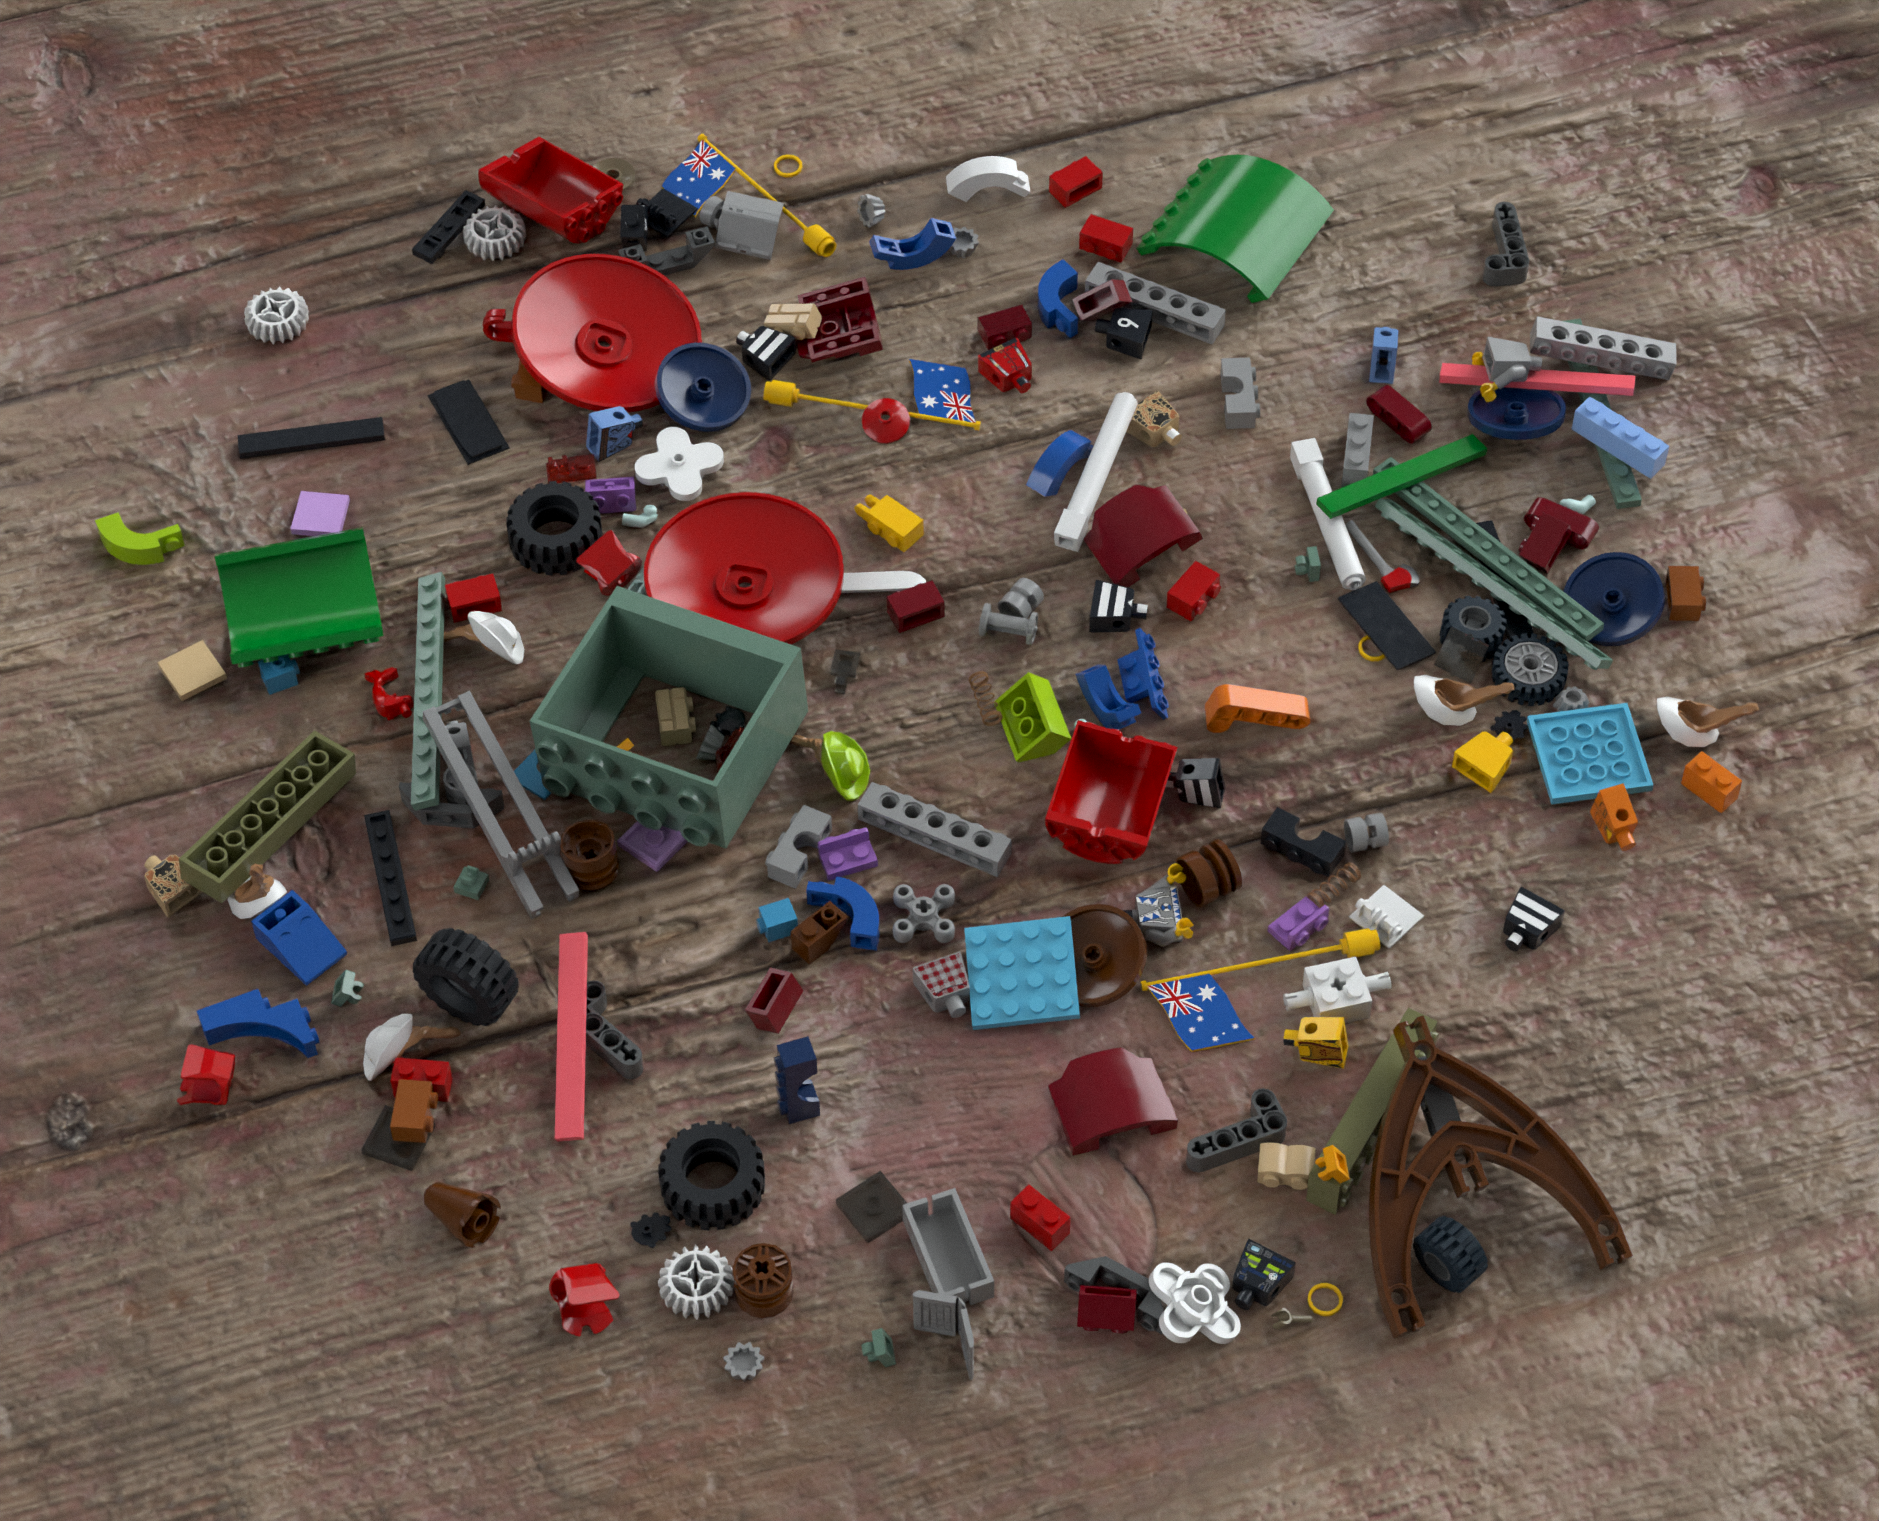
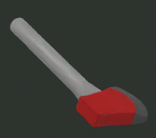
M1354 521L1347 522V530L1379 569L1382 575L1381 584L1388 593L1418 586L1419 575L1417 571L1406 564H1402L1395 570L1392 569Z

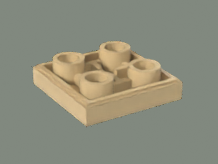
M203 640L157 662L159 669L181 701L227 679L226 673Z

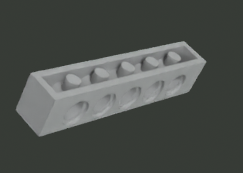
M1097 262L1085 280V292L1111 279L1124 280L1132 302L1121 308L1152 310V322L1212 345L1225 326V309Z
M1538 316L1530 331L1531 354L1665 380L1670 379L1676 366V343Z
M872 782L858 803L859 820L993 876H999L1011 855L1012 839L1006 835L990 831L978 823H971L961 819L956 814H949L939 810L932 804L922 803L910 795H903L893 791L886 785Z

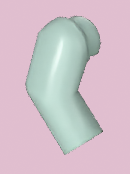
M1587 495L1581 501L1563 499L1559 504L1584 514L1596 504V500L1593 496Z
M646 505L644 513L640 515L624 513L622 525L644 528L656 521L658 516L656 513L657 508L654 505Z

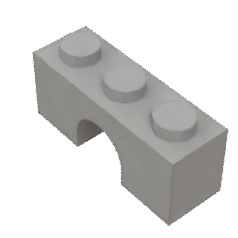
M1250 357L1221 358L1220 378L1222 392L1236 393L1225 395L1224 414L1226 429L1255 428L1256 418H1260V404H1255V400H1258V386L1253 385V381H1256V369L1251 367Z
M1349 413L1341 487L1367 478L1374 415Z
M806 805L802 806L799 813H794L787 832H782L778 840V846L766 858L765 865L767 866L768 877L796 889L808 870L807 854L798 851V849L803 846H812L818 849V842L829 837L832 832L831 816Z

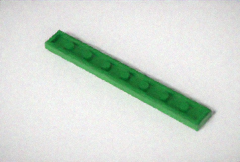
M1471 434L1318 497L1316 505L1332 519L1486 455L1488 448Z

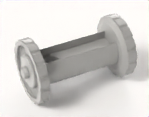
M985 603L980 617L979 636L985 637L988 629L1026 636V644L1032 645L1038 629V613L1032 612L1029 619L992 612L991 604Z

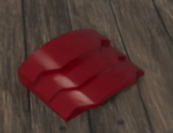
M866 277L798 295L799 304H815L822 316L815 338L796 339L800 358L811 359L813 363L834 356L836 359L854 353H859L860 356L883 350L879 325Z
M1134 485L1119 493L1095 511L1092 529L1083 540L1113 584L1130 587L1141 580L1136 572L1138 568L1175 544L1184 552L1202 540L1203 537L1166 485L1156 488Z
M1122 1047L1091 1053L1071 1060L1062 1077L1048 1085L1073 1156L1098 1150L1099 1138L1143 1126H1148L1151 1135L1177 1129L1178 1119L1171 1101L1166 1095L1161 1079L1158 1077L1152 1058H1139Z

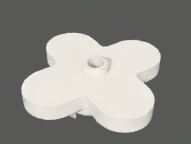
M669 427L663 429L657 435L658 452L644 455L636 461L635 476L639 482L645 485H666L675 499L690 501L697 498L702 492L701 477L703 478L705 474L714 473L723 466V451L720 446L710 442L693 445L685 430L678 427Z
M1161 1263L1152 1271L1149 1276V1286L1152 1292L1167 1304V1308L1159 1318V1326L1162 1333L1169 1340L1176 1343H1186L1193 1338L1197 1331H1200L1216 1343L1227 1344L1238 1335L1241 1328L1240 1320L1236 1313L1227 1306V1301L1225 1302L1224 1296L1230 1288L1229 1278L1220 1267L1213 1264H1203L1194 1273H1190V1271L1184 1272L1172 1263Z

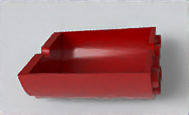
M537 137L515 149L510 158L504 155L478 170L479 184L482 190L576 244L586 243L597 234H601L617 206L623 200V183L541 137Z
M1078 720L1045 817V825L1052 838L1057 837L1064 843L1063 848L1090 861L1104 864H1122L1123 859H1138L1146 850L1178 747L1166 742L1146 739L1140 735L1126 738L1117 729H1109L1091 722Z

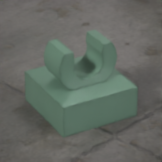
M1317 546L1307 547L1306 556L1300 555L1295 557L1296 565L1294 567L1296 575L1307 573L1309 582L1319 581L1321 564Z
M464 866L454 885V892L479 900L489 882V875L480 872L476 867Z
M345 970L336 979L331 1004L341 1007L346 1001L357 1004L361 1000L362 996L356 995L353 990L360 992L364 984L354 981L355 972Z
M882 1328L871 1331L873 1342H866L861 1345L863 1356H868L869 1362L879 1360L885 1367L895 1365L896 1360L892 1338Z

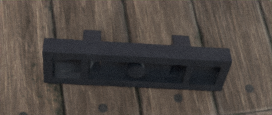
M465 190L412 248V254L430 264H433L437 258L440 259L445 254L446 248L463 231V226L466 225L467 219H471L472 213L477 214L478 209H483L485 199Z

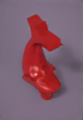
M390 667L382 672L373 670L372 672L364 673L365 680L373 683L372 699L377 712L381 716L386 717L387 720H392L401 714L404 718L412 715L411 709L414 707V703L410 695L397 696L396 693L388 695L382 687L384 684L399 677L397 668Z

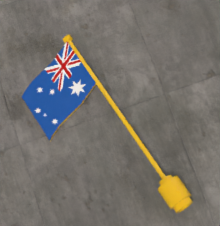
M705 134L698 136L697 140L700 142L686 160L669 174L662 185V189L664 188L697 207L698 210L692 214L695 218L706 200L711 196H715L726 185L735 171L767 199L777 201L711 144ZM783 206L782 212L804 230L803 242L810 249L823 257H829L834 253L837 244L828 232L818 224L809 227L805 226Z
M909 359L914 375V400L918 413L908 412L909 416L973 427L974 430L979 431L981 421L975 422L970 403V380L966 369ZM778 380L766 381L763 400L769 401L770 404L792 407L793 403H798L799 399L864 410L868 406L800 394V389L796 388V383Z
M1365 928L1343 933V938L1339 939V945L1152 982L1143 980L1140 981L1142 991L1149 990L1163 1007L1183 1044L1191 1052L1255 1040V1037L1241 1023L1226 993L1211 975L1341 950V953L1343 955L1346 954L1348 958L1371 955L1375 951L1380 950V940L1376 929L1370 930Z

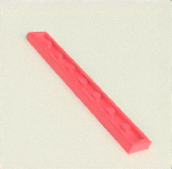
M1442 363L1439 383L1478 386L1484 383H1494L1489 381L1485 366ZM1542 369L1540 371L1529 370L1526 381L1510 382L1505 387L1633 396L1636 376Z
M586 932L559 934L555 1140L557 1142L584 1140L588 935Z

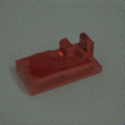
M594 454L570 458L562 455V459L555 460L552 457H548V463H546L548 484L549 481L563 483L597 479Z

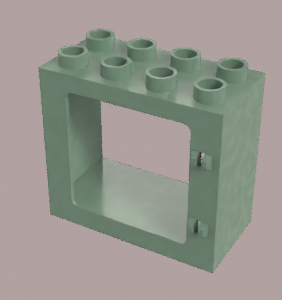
M616 586L530 720L535 752L544 787L549 792L560 797H567L571 793L588 799L593 807L604 813H613L615 810H619L633 815L641 825L652 830H659L662 826L675 831L679 830L688 842L696 846L703 847L711 843L726 849L808 712L801 648ZM649 677L678 688L684 687L687 691L754 713L713 781L603 743L643 678Z

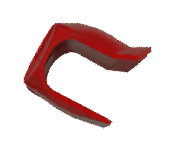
M612 530L607 531L577 558V563L585 568L584 572L598 582L600 592L605 596H610L616 586L622 588L626 586L639 573L642 566L641 558L626 552Z
M193 1044L189 1045L181 1071L183 1081L180 1086V1090L187 1092V1094L178 1098L177 1103L179 1105L189 1103L226 1105L234 1075L235 1055Z
M593 1263L561 1268L553 1275L550 1281L549 1291L554 1301L558 1303L562 1318V1328L569 1334L580 1337L583 1326H589L593 1334H597L613 1322V1317L603 1301L616 1300L619 1298V1293L605 1275L606 1270L601 1264Z

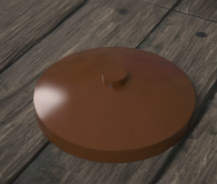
M1105 904L1085 905L1066 913L1062 917L1070 916L1079 1006L1099 1007L1122 998L1136 985L1146 964L1147 947L1139 926L1123 910Z

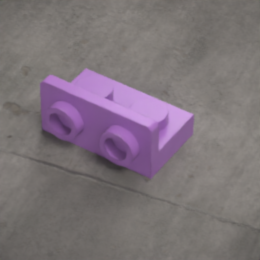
M634 477L585 480V492L587 491L593 496V500L599 506L600 513L636 510Z
M867 828L853 829L848 833L835 837L830 836L818 842V857L828 881L836 879V876L843 877L878 866L877 857L869 841V831Z
M1304 897L1268 926V932L1291 951L1297 945L1302 946L1305 944L1310 935L1315 931H1321L1325 928L1329 921V907L1324 905L1319 908L1309 898Z

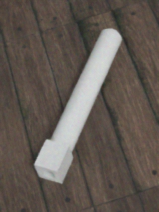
M1128 392L1118 393L1113 399L1067 509L1063 510L1055 529L1054 540L1056 546L1076 552L1080 549L1088 530L1090 516L1138 405L1134 396Z
M1311 438L1292 442L1291 462L1298 480L1301 479L1342 587L1349 590L1359 589L1365 582L1366 577L1342 515L1330 519L1316 505L1318 497L1332 492L1323 468V457L1316 439Z

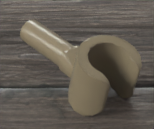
M1281 1308L1271 1315V1317L1276 1316L1280 1319V1321L1272 1325L1277 1330H1280L1289 1323H1312L1313 1320L1311 1315H1294L1285 1308Z

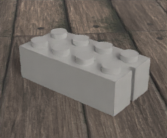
M953 1188L932 1195V1215L929 1216L927 1198L902 1205L903 1223L931 1291L958 1296L964 1303L969 1300L970 1305L994 1298V1279L956 1189Z

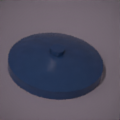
M689 343L673 349L662 360L656 374L655 390L662 408L673 420L693 430L712 432L730 427L742 417L750 401L751 383L744 366L730 352L713 344Z
M1503 387L1501 390L1499 388L1495 390L1496 398L1491 402H1486L1479 390L1471 396L1468 402V418L1471 424L1483 433L1503 439L1526 440L1543 437L1560 428L1565 420V402L1561 396L1551 390Z
M1623 552L1604 553L1583 562L1571 574L1563 591L1604 623L1603 630L1588 641L1600 646L1626 645L1646 635L1658 622L1663 612L1665 601L1663 585L1656 570L1644 559Z

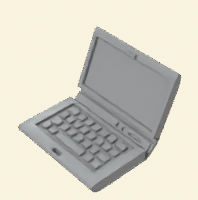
M727 191L721 212L715 248L771 260L784 203Z
M920 1290L913 1293L914 1329L956 1336L958 1330L961 1336V1346L968 1376L972 1380L974 1377V1339L965 1303L958 1296Z

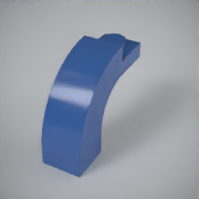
M931 218L924 229L911 238L895 240L873 235L869 243L874 258L888 261L890 269L908 270L925 266L940 258L953 245L956 236L951 222Z
M1063 259L1051 266L1043 274L1039 282L1038 313L1047 328L1056 324L1059 331L1072 338L1078 334V317L1061 302V299L1077 289L1078 272Z
M1072 430L1061 434L1041 455L1030 474L1026 486L1045 497L1057 495L1062 481L1070 468L1077 461L1089 458L1093 449L1091 440Z
M1095 665L1075 674L1088 705L1103 726L1119 730L1136 722L1134 716L1141 714L1139 705L1127 703L1121 698L1112 682L1106 665Z
M836 876L834 885L821 881H808L806 889L807 904L824 906L831 901L852 920L850 931L851 947L877 951L880 937L879 913L872 896L859 884Z

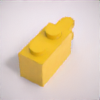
M869 494L864 500L871 509L861 503H858L854 508L857 515L867 522V527L873 534L881 536L892 547H897L902 552L908 550L924 535L923 519L888 495L879 500Z

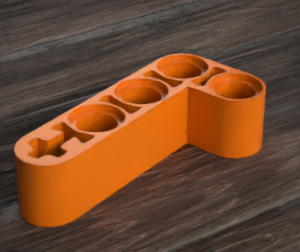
M1224 684L1214 689L1205 704L1207 729L1212 733L1227 731L1234 720L1291 729H1302L1310 724L1308 700L1306 697L1296 694Z

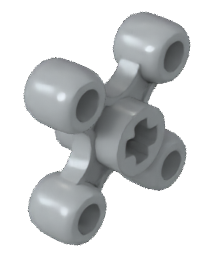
M905 884L899 885L894 889V904L899 908H906L910 912L908 918L899 919L893 925V937L899 943L909 942L913 938L916 929L922 931L931 929L937 941L941 943H948L954 938L955 927L953 922L938 916L940 909L949 908L954 904L955 892L951 886L947 884L938 886L932 898L925 896L916 898L913 889Z

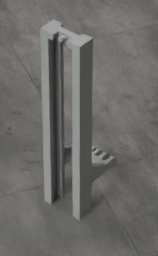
M470 690L458 695V698L423 711V721L530 918L534 919L540 916L539 910L544 907L525 874L522 863L543 854L568 901L570 902L578 898L579 889L560 856L561 838L558 832L551 833V835L547 833ZM453 708L456 711L464 709L535 839L533 844H528L527 849L521 847L518 849V853L512 850L441 719L442 713H445V715L451 713Z

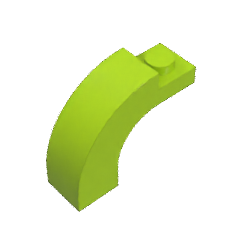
M119 512L95 520L104 547L111 555L127 563L150 565L164 562V553L185 546L178 524L152 533L141 534L129 530L124 525Z

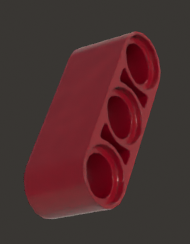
M1389 385L1383 386L1366 399L1369 410L1410 444L1432 430L1428 417Z
M1543 497L1536 498L1524 516V522L1530 528L1535 518H1540L1543 512L1570 525L1572 533L1566 544L1581 550L1588 548L1599 530L1597 522L1592 518Z

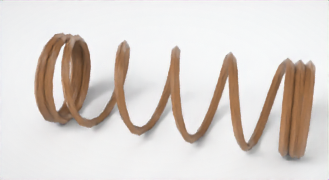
M978 671L969 677L971 689L975 691L974 697L978 700L977 706L981 709L980 715L983 724L994 726L1001 722L1002 714L1000 711L993 710L998 706L997 702H989L982 708L979 706V701H990L995 697V694L986 693L979 699L976 697V692H987L992 687L991 684H986L989 680L988 674L984 671ZM977 675H980V676L976 677V678L971 682V680H972L973 677H975V676H977ZM986 676L983 681L973 683L976 679ZM983 686H990V688L985 691H977L979 688ZM986 695H993V697L988 700H980L982 697ZM989 704H996V706L991 709H983L985 706ZM982 710H992L987 712L984 716L982 715ZM991 715H998L994 718H987ZM1000 716V718L994 722H985V719L991 720L996 719Z
M1347 862L1344 865V869L1337 870V876H1330L1328 883L1322 882L1320 890H1312V892L1307 894V898L1317 905L1314 901V898H1316L1320 904L1318 907L1321 908L1324 906V902L1318 894L1314 893V891H1320L1324 900L1331 903L1329 896L1321 890L1322 885L1328 884L1333 894L1339 896L1338 890L1330 884V878L1336 877L1339 884L1344 889H1348L1344 880L1338 877L1339 871L1344 870L1347 877L1355 883L1356 880L1358 881L1361 878L1360 870L1355 864ZM1348 866L1354 869L1358 878L1349 871Z

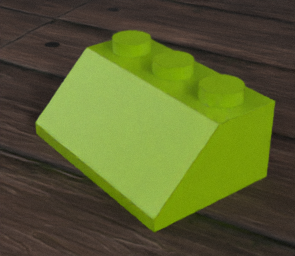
M1028 672L994 701L998 703L996 710L1002 714L1001 723L1017 762L1020 763L1055 754L1071 740L1049 680Z

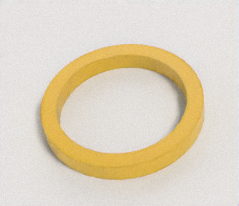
M782 155L775 160L774 171L781 177H794L802 171V161L794 155ZM792 159L798 162L799 168L792 173H783L778 170L777 165L782 160Z
M1366 635L1360 640L1358 651L1363 658L1369 661H1381L1386 658L1384 654L1373 657L1364 653L1362 644L1370 638Z
M1320 1283L1310 1289L1307 1302L1314 1313L1320 1316H1332L1341 1309L1343 1296L1336 1286L1329 1283ZM1321 1288L1331 1289L1338 1295L1339 1304L1331 1311H1321L1313 1305L1311 1301L1312 1294Z

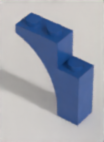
M259 989L197 1010L198 1018L209 1046L237 1037L261 1036L286 1042L301 1051L307 1058L318 1055L315 1044L320 1043L317 1032L315 1028H309L308 1023L311 1022L307 1007L301 1008L298 999L271 1008L268 998H262Z

